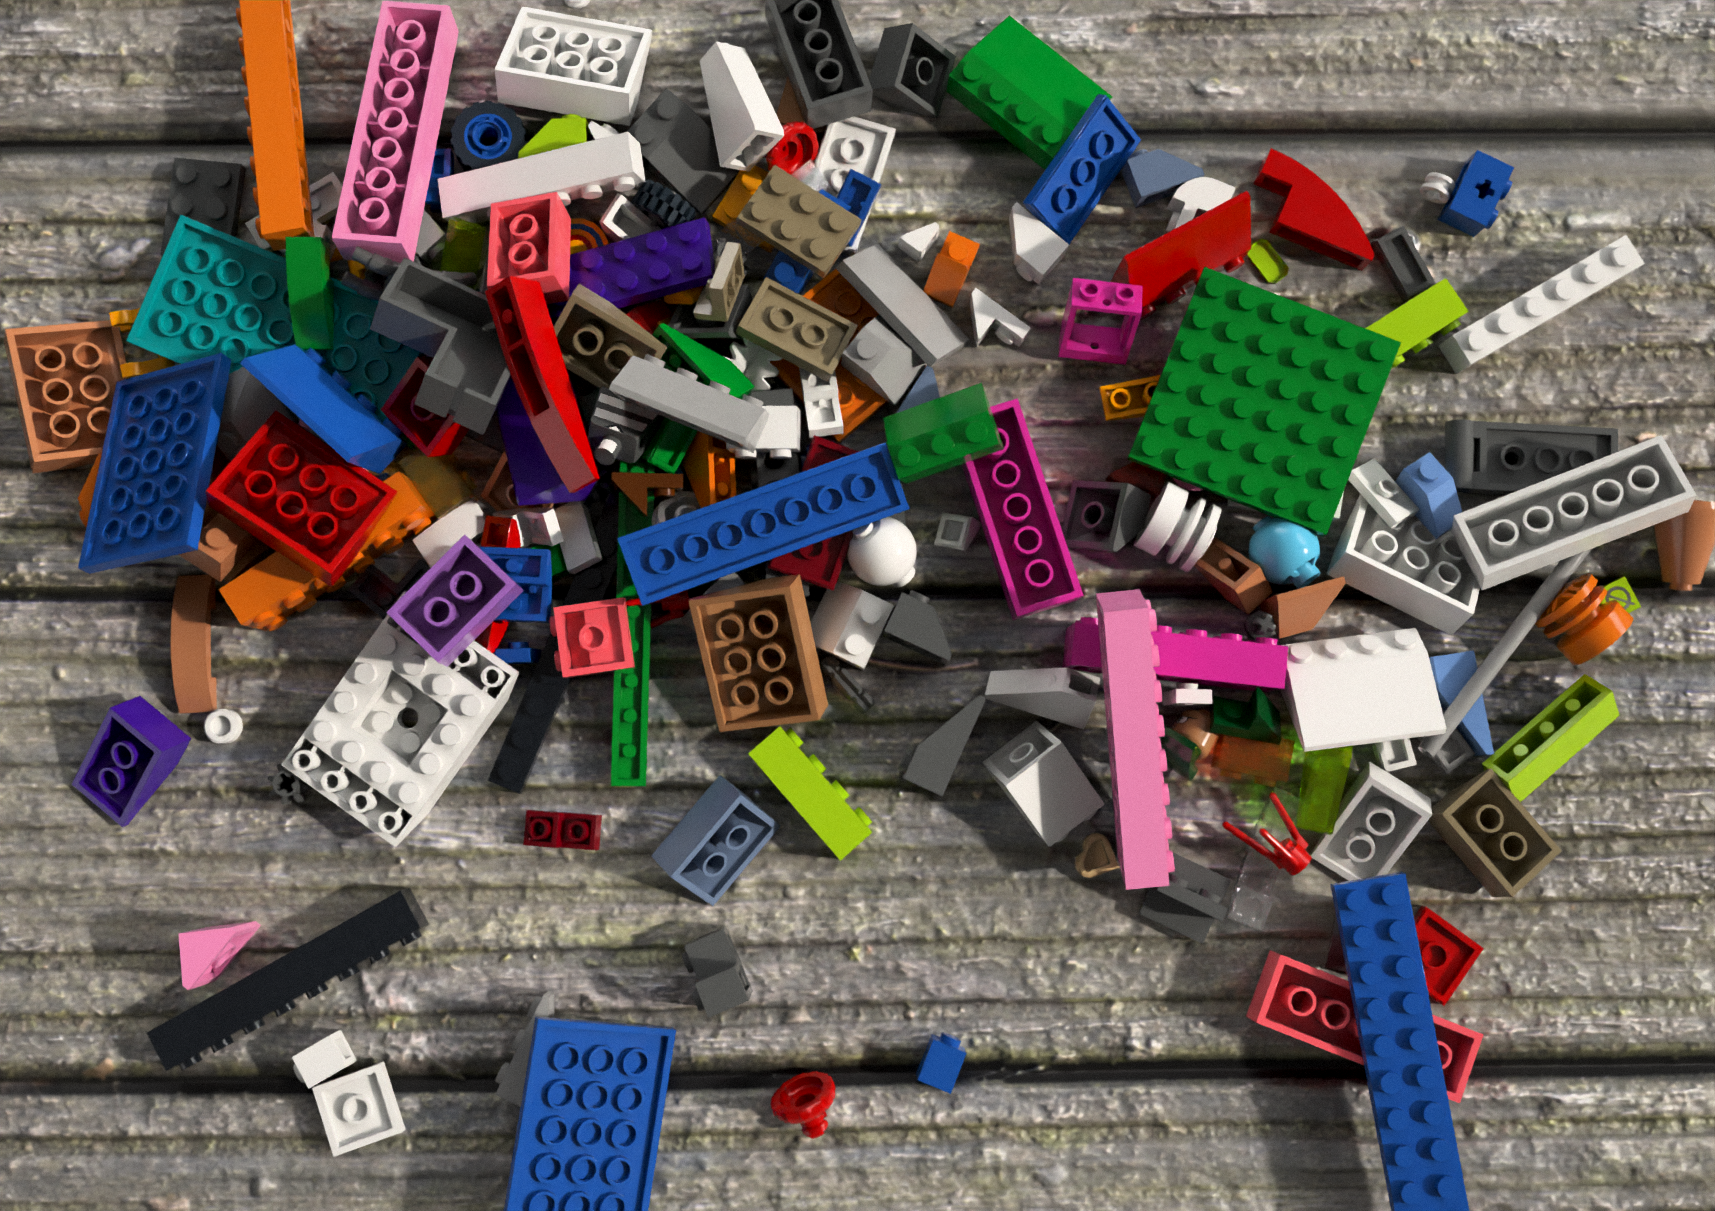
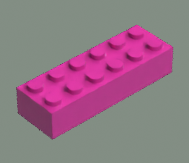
M1018 398L990 407L1004 449L961 464L1013 620L1076 601L1084 596Z
M1081 617L1080 620H1076L1075 623L1066 628L1062 668L1067 667L1077 671L1102 673L1098 618ZM1157 625V631L1151 632L1154 645L1158 646L1160 666L1153 667L1157 680L1254 691L1258 687L1262 692L1285 689L1288 646L1277 645V639L1256 637V640H1248L1246 642L1242 641V635L1221 633V636H1213L1211 638L1207 637V631L1186 629V632L1176 634L1172 633V627Z

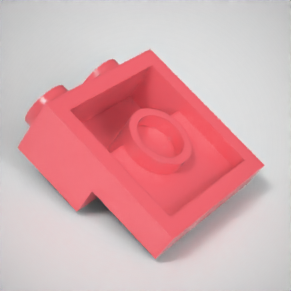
M624 597L553 607L554 616H550L549 619L552 636L557 637L559 650L554 652L556 669L558 672L562 671L563 678L635 668L626 599Z

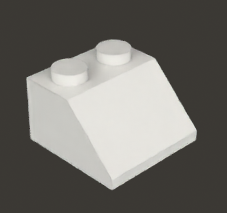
M837 581L834 591L826 590L811 621L816 648L864 671L894 609V605L864 590Z

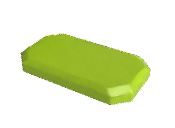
M1259 239L1251 245V250L1248 252L1247 257L1268 283L1276 284L1288 275L1289 267L1268 240Z

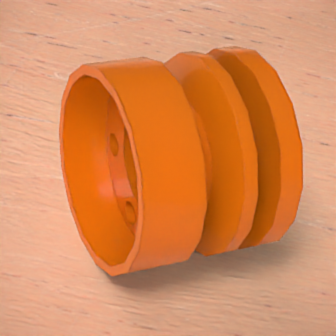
M1590 572L1566 583L1535 623L1538 628L1545 627L1543 633L1548 638L1564 633L1556 646L1573 665L1582 664L1603 652L1618 640L1633 622V617L1616 600L1608 601L1599 606L1608 591L1602 585L1595 587L1598 580Z

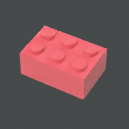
M557 192L491 204L487 270L488 289L510 275L539 281L546 304L569 300L571 218Z

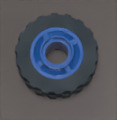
M476 102L469 108H464L462 113L455 118V124L451 127L450 132L452 135V139H450L457 160L465 171L518 159V152L528 143V137L520 117L516 116L513 109L505 107L500 102ZM489 137L498 139L491 146L482 145L483 141Z

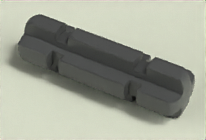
M828 655L820 662L821 671L826 676L832 678L831 682L849 701L852 700L854 702L853 706L860 713H866L874 705V699L867 692L864 693L862 691L863 687L845 668L841 669L840 663L833 655Z

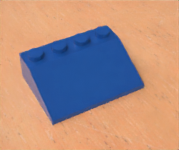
M291 345L249 356L240 362L245 369L351 464L381 474L408 444L400 437L403 432L388 417L384 421L374 413L378 407L363 394L359 397L354 395L349 390L352 386L351 382L338 371L331 374L323 366L327 361L311 347L306 351L297 345Z

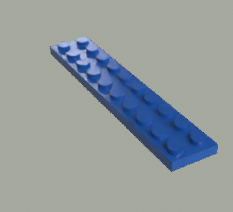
M1399 872L1330 884L1391 1211H1469L1406 873Z

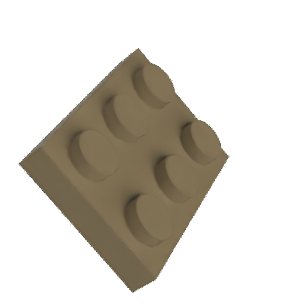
M776 165L772 167L737 217V224L825 278L856 233L862 221L856 215Z
M766 277L740 321L735 334L829 382L842 357L843 351L849 344L858 325Z

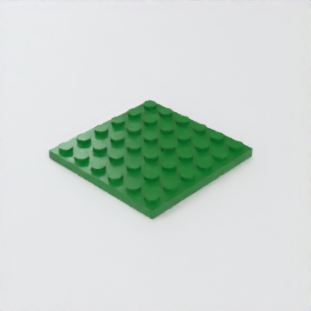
M1204 267L1127 460L1274 518L1299 524L1324 537L1330 528L1401 342Z

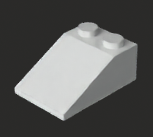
M1369 761L1349 788L1310 855L1313 859L1348 881L1386 875L1432 816L1431 799Z

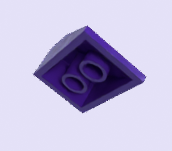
M141 696L135 697L109 708L72 785L123 828L131 822L177 766L191 738Z

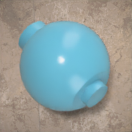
M1270 516L1263 518L1253 527L1255 533L1249 542V559L1261 567L1267 581L1279 585L1293 583L1297 589H1300L1310 584L1320 575L1321 572L1315 566L1320 555V544L1317 535L1313 531L1287 520L1271 519Z

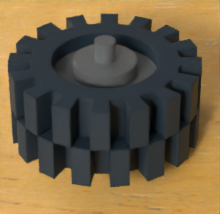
M645 180L646 183L641 185L631 201L636 208L652 220L650 225L653 228L659 226L661 229L693 221L697 215L695 209L689 206L690 204L686 200H682L680 195L668 187L664 188L658 182L654 183L652 180Z

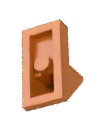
M949 231L940 253L935 258L923 291L931 299L953 308L978 253L980 244Z

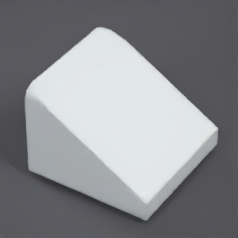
M934 222L899 237L898 247L917 262L921 261L938 239L939 224Z

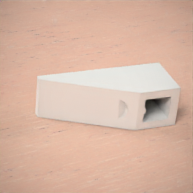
M1067 667L991 671L984 697L1000 704L1084 730L1096 703L1100 678Z

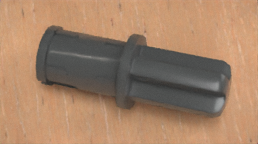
M1263 611L1254 612L1246 619L1247 622L1244 623L1246 633L1254 638H1267L1276 628L1273 616Z

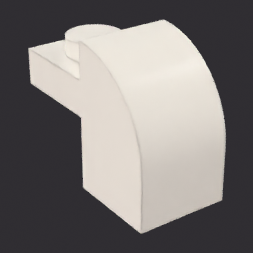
M1208 177L1194 178L1185 182L1177 189L1166 208L1173 211L1165 230L1170 232L1230 200L1236 187Z

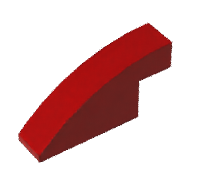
M1271 148L1263 159L1253 182L1254 185L1283 196L1269 233L1362 271L1372 262L1375 254L1360 223L1349 207L1313 171L1293 158Z

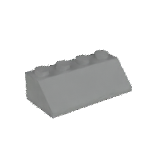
M648 354L645 355L644 359L632 356L609 387L611 392L628 403L751 453H754L769 417L766 409L762 408L764 402L746 394L743 395L742 399L729 395L730 388L711 381L709 386L697 382L698 375L678 367L676 373L665 369L664 361Z

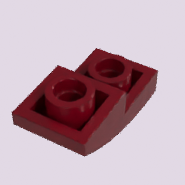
M526 810L523 845L599 850L602 815Z

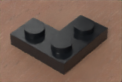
M419 559L397 584L375 564H370L348 590L384 620L387 616L386 612L396 603L404 591L407 592L430 567L425 561Z

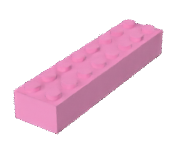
M382 1L332 233V240L344 260L355 261L351 258L358 246L373 254L376 253L382 257L392 259V261L401 263L404 258H407L414 262L459 33L452 11L448 5Z
M1140 589L1096 593L1118 864L1126 890L1170 886L1169 873L1175 872L1173 852L1172 850L1169 851L1168 839H1172L1170 817L1166 815L1165 805H1170L1169 789L1167 783L1164 784L1163 771H1167V758L1165 749H1162L1160 737L1165 736L1163 716L1159 715L1156 703L1162 702V689L1160 680L1156 679V672L1153 667L1160 666L1158 646L1154 645L1153 636L1151 635V632L1157 631L1155 609H1151L1150 600L1144 599Z

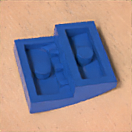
M480 547L524 590L494 621L550 623L552 603L551 551L549 549Z

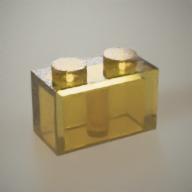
M418 448L398 463L438 519H441L471 499L479 500L473 491L477 488L474 480L467 471L460 473L454 462L458 458L454 452L450 455L427 457Z

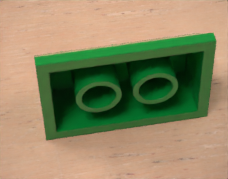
M982 382L883 418L887 446L898 479L905 484L1004 449Z

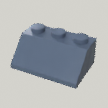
M719 775L651 856L672 879L714 906L781 825L743 792Z

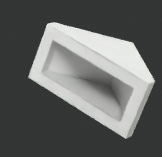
M618 193L599 221L606 238L613 242L661 230L659 226L653 228L650 225L652 220L623 195Z

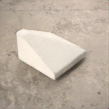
M942 512L934 545L966 551L979 531L981 523L973 517Z

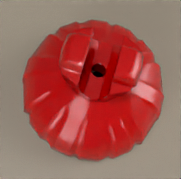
M788 122L782 125L785 136L764 158H766L769 172L776 165L802 181L813 168L819 148L817 134L812 127L804 122Z
M818 1071L796 1075L784 1082L771 1097L770 1105L772 1112L781 1122L793 1125L801 1124V1131L806 1137L811 1139L820 1137L828 1127V1122L824 1119L827 1117L825 1111L831 1107L835 1099V1083L831 1076Z

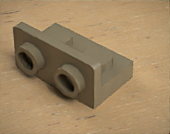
M727 242L722 255L717 256L714 276L712 279H708L707 284L703 286L693 311L696 319L728 322L745 277L740 243Z

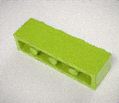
M1444 278L1365 329L1401 342L1391 368L1393 369L1405 361L1402 355L1412 349L1417 354L1433 343L1430 338L1439 331L1445 336L1462 324L1458 319L1469 311L1448 280Z
M1584 674L1495 751L1494 754L1482 763L1484 771L1492 769L1520 802L1523 801L1620 716L1613 691Z
M779 726L748 754L841 861L872 833L868 827L872 821L860 807L853 810L845 799L850 795L837 780L832 784L829 783L822 774L826 767L814 754L807 757L799 747L804 742L790 727L784 731Z

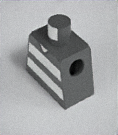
M602 386L592 414L588 434V442L591 450L595 451V459L603 465H611L615 459L627 463H635L646 451L663 420V416L628 403L611 392L609 388Z

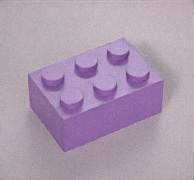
M464 534L386 613L439 664L448 667L524 590Z

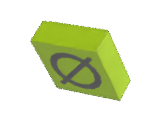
M1625 576L1619 577L1603 586L1608 592L1599 606L1608 601L1616 600L1628 613L1641 607Z

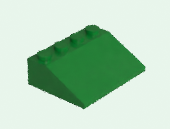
M1010 15L964 56L949 74L946 90L947 93L1044 170L1051 163L1096 96L1102 94L1106 95L1110 101L1112 99L1109 93Z

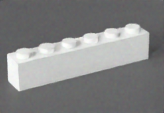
M629 132L437 179L442 217L459 229H472L477 226V223L490 221L492 203L557 192L564 206H567L571 203V200L579 198L596 199L601 197L604 192L612 190L620 192L634 189L637 184L646 183L640 143Z
M1627 235L1452 335L1441 343L1439 348L1457 374L1623 278L1645 263Z

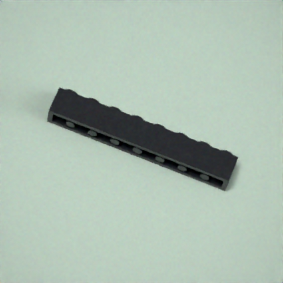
M411 889L400 890L147 1032V1035L165 1070L168 1071L180 1066L183 1071L202 1061L203 1059L200 1055L202 1052L211 1048L213 1053L234 1043L232 1038L234 1034L243 1030L245 1035H248L266 1025L263 1020L266 1016L275 1012L276 1016L280 1017L297 1007L295 1000L306 995L310 1000L329 989L326 983L338 977L339 981L342 982L360 972L357 965L369 959L371 964H374L391 954L389 947L401 942L404 947L422 937L420 930L428 926L429 923Z

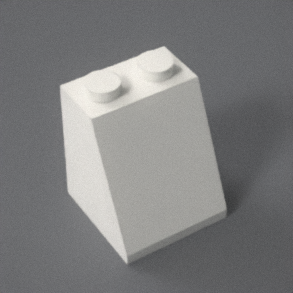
M1035 721L982 762L1035 833L1049 847L1065 839L1073 828L1081 822L1092 818L1097 810L1104 805V802L1064 744L1038 721Z

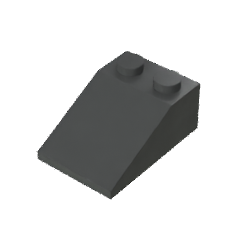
M667 88L627 131L640 143L643 167L669 189L680 195L681 199L686 200L700 215H703L734 181L740 171L720 167L713 130L688 105Z
M979 695L916 745L913 751L906 750L898 767L899 770L904 771L901 778L932 793L943 796L986 701V697Z

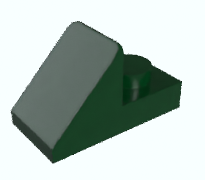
M1258 687L1255 688L1249 702L1214 696L1212 704H1210V732L1279 745L1281 742L1280 712Z

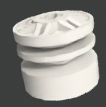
M1167 481L1149 509L1144 529L1137 534L1134 546L1155 556L1166 544L1170 546L1166 559L1167 563L1172 565L1182 552L1183 555L1179 563V569L1189 572L1211 544L1222 510L1221 507L1212 504L1202 516L1206 500L1203 498H1199L1190 509L1186 508L1188 491Z

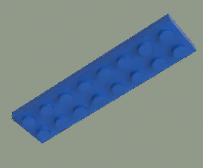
M885 442L617 539L640 602L644 606L901 513L910 508Z

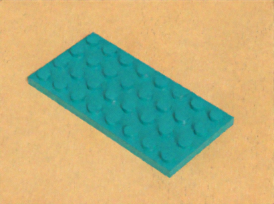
M180 215L126 341L180 364L222 353L231 359L229 374L242 368L243 366L240 362L246 357L296 345L289 307L286 258ZM330 277L334 281L333 350L315 351L327 361L323 366L331 374L338 371L351 382L352 386L349 390L354 395L359 397L363 394L378 407L374 413L384 421L387 416L381 411V408L414 360L424 354L370 330L379 301L367 299L357 294V291L342 285V281Z

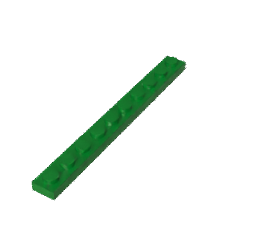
M642 456L635 463H627L620 460L619 472L655 473V465L644 460ZM647 490L646 518L619 492L618 538L652 526L654 491ZM617 540L616 598L624 597L626 601L639 598ZM651 604L644 606L626 605L635 668L614 671L610 785L646 786Z

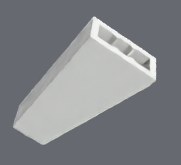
M716 41L701 58L700 66L720 167L749 172L785 136L784 130L745 48Z

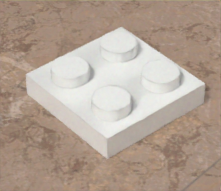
M384 1061L318 1084L312 1088L333 1157L402 1133L405 1130Z

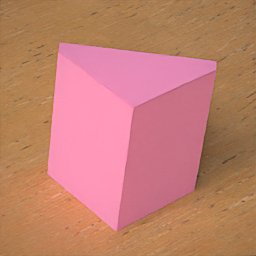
M256 921L210 926L179 933L182 986L190 990L215 982L261 925Z

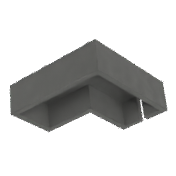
M404 258L379 299L370 330L433 358L423 378L414 403L415 405L446 418L447 414L454 416L453 422L484 435L511 378L486 295Z

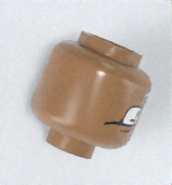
M1204 709L1183 711L1171 728L1198 745L1202 752L1197 760L1205 759L1221 736V734L1210 732V712Z

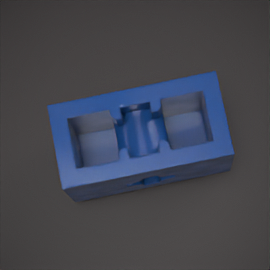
M1477 150L1465 161L1455 182L1456 187L1450 193V198L1445 203L1437 220L1472 237L1476 236L1484 228L1489 229L1498 216L1499 211L1495 207L1499 199L1503 200L1512 186L1513 182L1509 178L1514 167Z

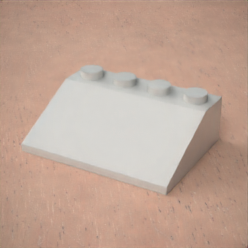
M522 7L495 67L498 102L547 112L575 114L581 118L586 117L588 119L630 126L639 100L652 30Z
M1361 494L1334 549L1327 575L1333 578L1344 576L1346 584L1450 635H1453L1474 614L1480 586L1452 533V529L1436 539L1415 515L1390 528Z
M1416 628L1281 645L1288 646L1285 689H1281V693L1304 752L1446 733L1447 728L1428 652Z

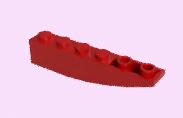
M509 275L485 291L504 358L531 424L549 459L569 493H575L600 479L540 282Z

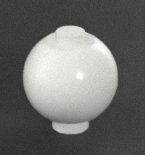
M887 517L853 530V537L849 544L847 556L852 570L859 578L872 585L887 586L892 584L894 587H902L914 577L915 569L913 565L917 554L916 543L911 531L902 522Z

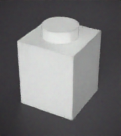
M341 1030L327 1036L292 1057L295 1063L293 1066L294 1072L302 1083H306L308 1089L357 1061Z

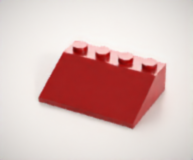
M1246 190L1122 258L1110 282L1143 286L1142 315L1140 320L1156 312L1155 306L1165 301L1170 305L1186 295L1185 290L1197 285L1204 267L1217 272L1225 269L1227 273H1230L1245 263L1243 259L1251 250L1250 194Z
M276 410L206 489L209 507L330 587L335 584L355 559L397 495L395 489L362 467L347 462L332 447Z

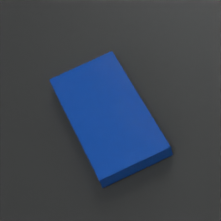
M1098 94L1023 201V204L1033 216L1068 244L1076 236L1128 160V157L1141 141L1106 95Z

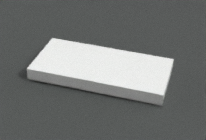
M855 116L827 124L807 185L817 192L823 189L837 198L850 168L880 183L896 129ZM870 211L853 246L847 245L842 253L849 255L857 253Z

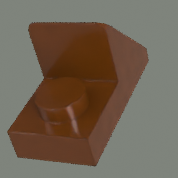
M612 472L611 484L646 518L647 490L654 491L655 497H675V491L683 489V474Z

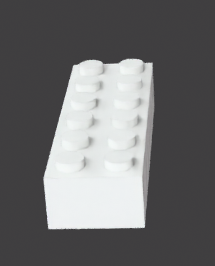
M1660 435L1456 514L1453 517L1452 533L1481 590L1687 513L1696 498V493L1663 436Z

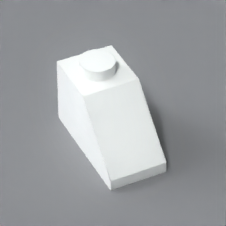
M1016 202L1012 207L1009 217L1013 264L1016 266L1019 275L1030 282L1034 280L1040 285L1065 256L1069 244Z

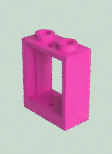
M1073 278L1060 328L1058 357L1126 365L1142 315L1143 286ZM1077 309L1125 315L1121 329L1074 323ZM1091 346H1096L1098 349H1092Z

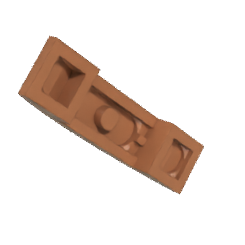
M210 575L178 576L171 616V666L176 702L181 714L205 713L217 710L216 677H211L210 609H216L215 578Z

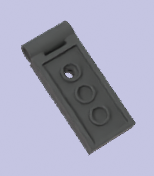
M1464 419L1445 422L1444 468L1453 477L1457 492H1463L1464 494L1505 496L1618 452V429L1486 422ZM1505 456L1509 457L1510 465L1505 461Z

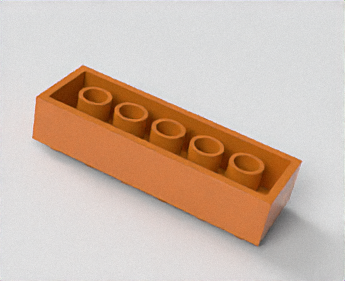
M399 471L383 481L395 489L397 495L355 559L332 587L276 551L218 590L241 625L264 631L279 629L288 622V616L297 610L298 612H303L317 603L315 598L326 591L331 593L345 585L347 577L355 572L358 574L364 572L370 564H375L374 559L384 553L391 554L399 550L404 545L403 540L412 534H421L433 524L432 521L439 516L419 485Z

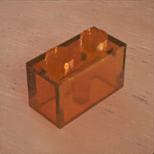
M1221 734L1214 747L1211 768L1220 769V776L1241 780L1242 774L1255 777L1254 784L1275 788L1276 782L1288 781L1295 741L1281 738L1280 744L1277 745Z

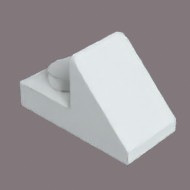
M977 288L974 289L969 304L975 347L979 346L992 328L996 330L995 334L1003 342L1009 345L1014 343L1020 347L1027 338L1031 328Z

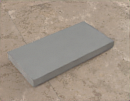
M878 243L842 260L836 268L929 367L934 366L958 351L970 340Z

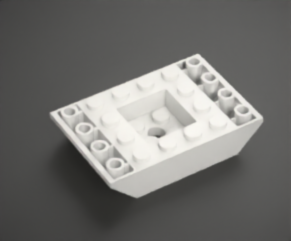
M404 591V592L401 594V596L399 597V599L406 593V591ZM387 614L281 765L396 847L428 815L509 699L519 672L475 640L448 667L439 664ZM407 708L414 709L418 714V722L412 728L405 726L402 721V714Z

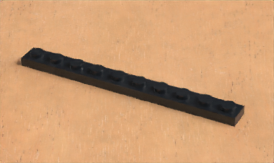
M614 486L612 488L614 491L610 493L594 530L603 560L576 573L562 606L600 601L606 598L617 572L619 491ZM551 633L487 780L519 794L523 793L572 678H563L562 671L558 672L556 669L554 652L559 650L558 639L553 637Z

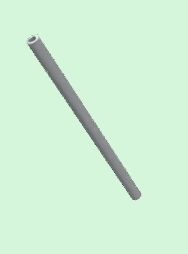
M1591 549L1559 561L1444 712L1446 733L1426 736L1418 746L1422 753L1430 758L1436 755Z

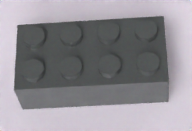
M764 0L765 17L804 122L814 129L870 112L873 89L839 1Z

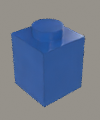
M944 1032L941 1033L940 1037L931 1034L916 1072L917 1080L951 1094L967 1054L965 1048L960 1046L961 1040Z

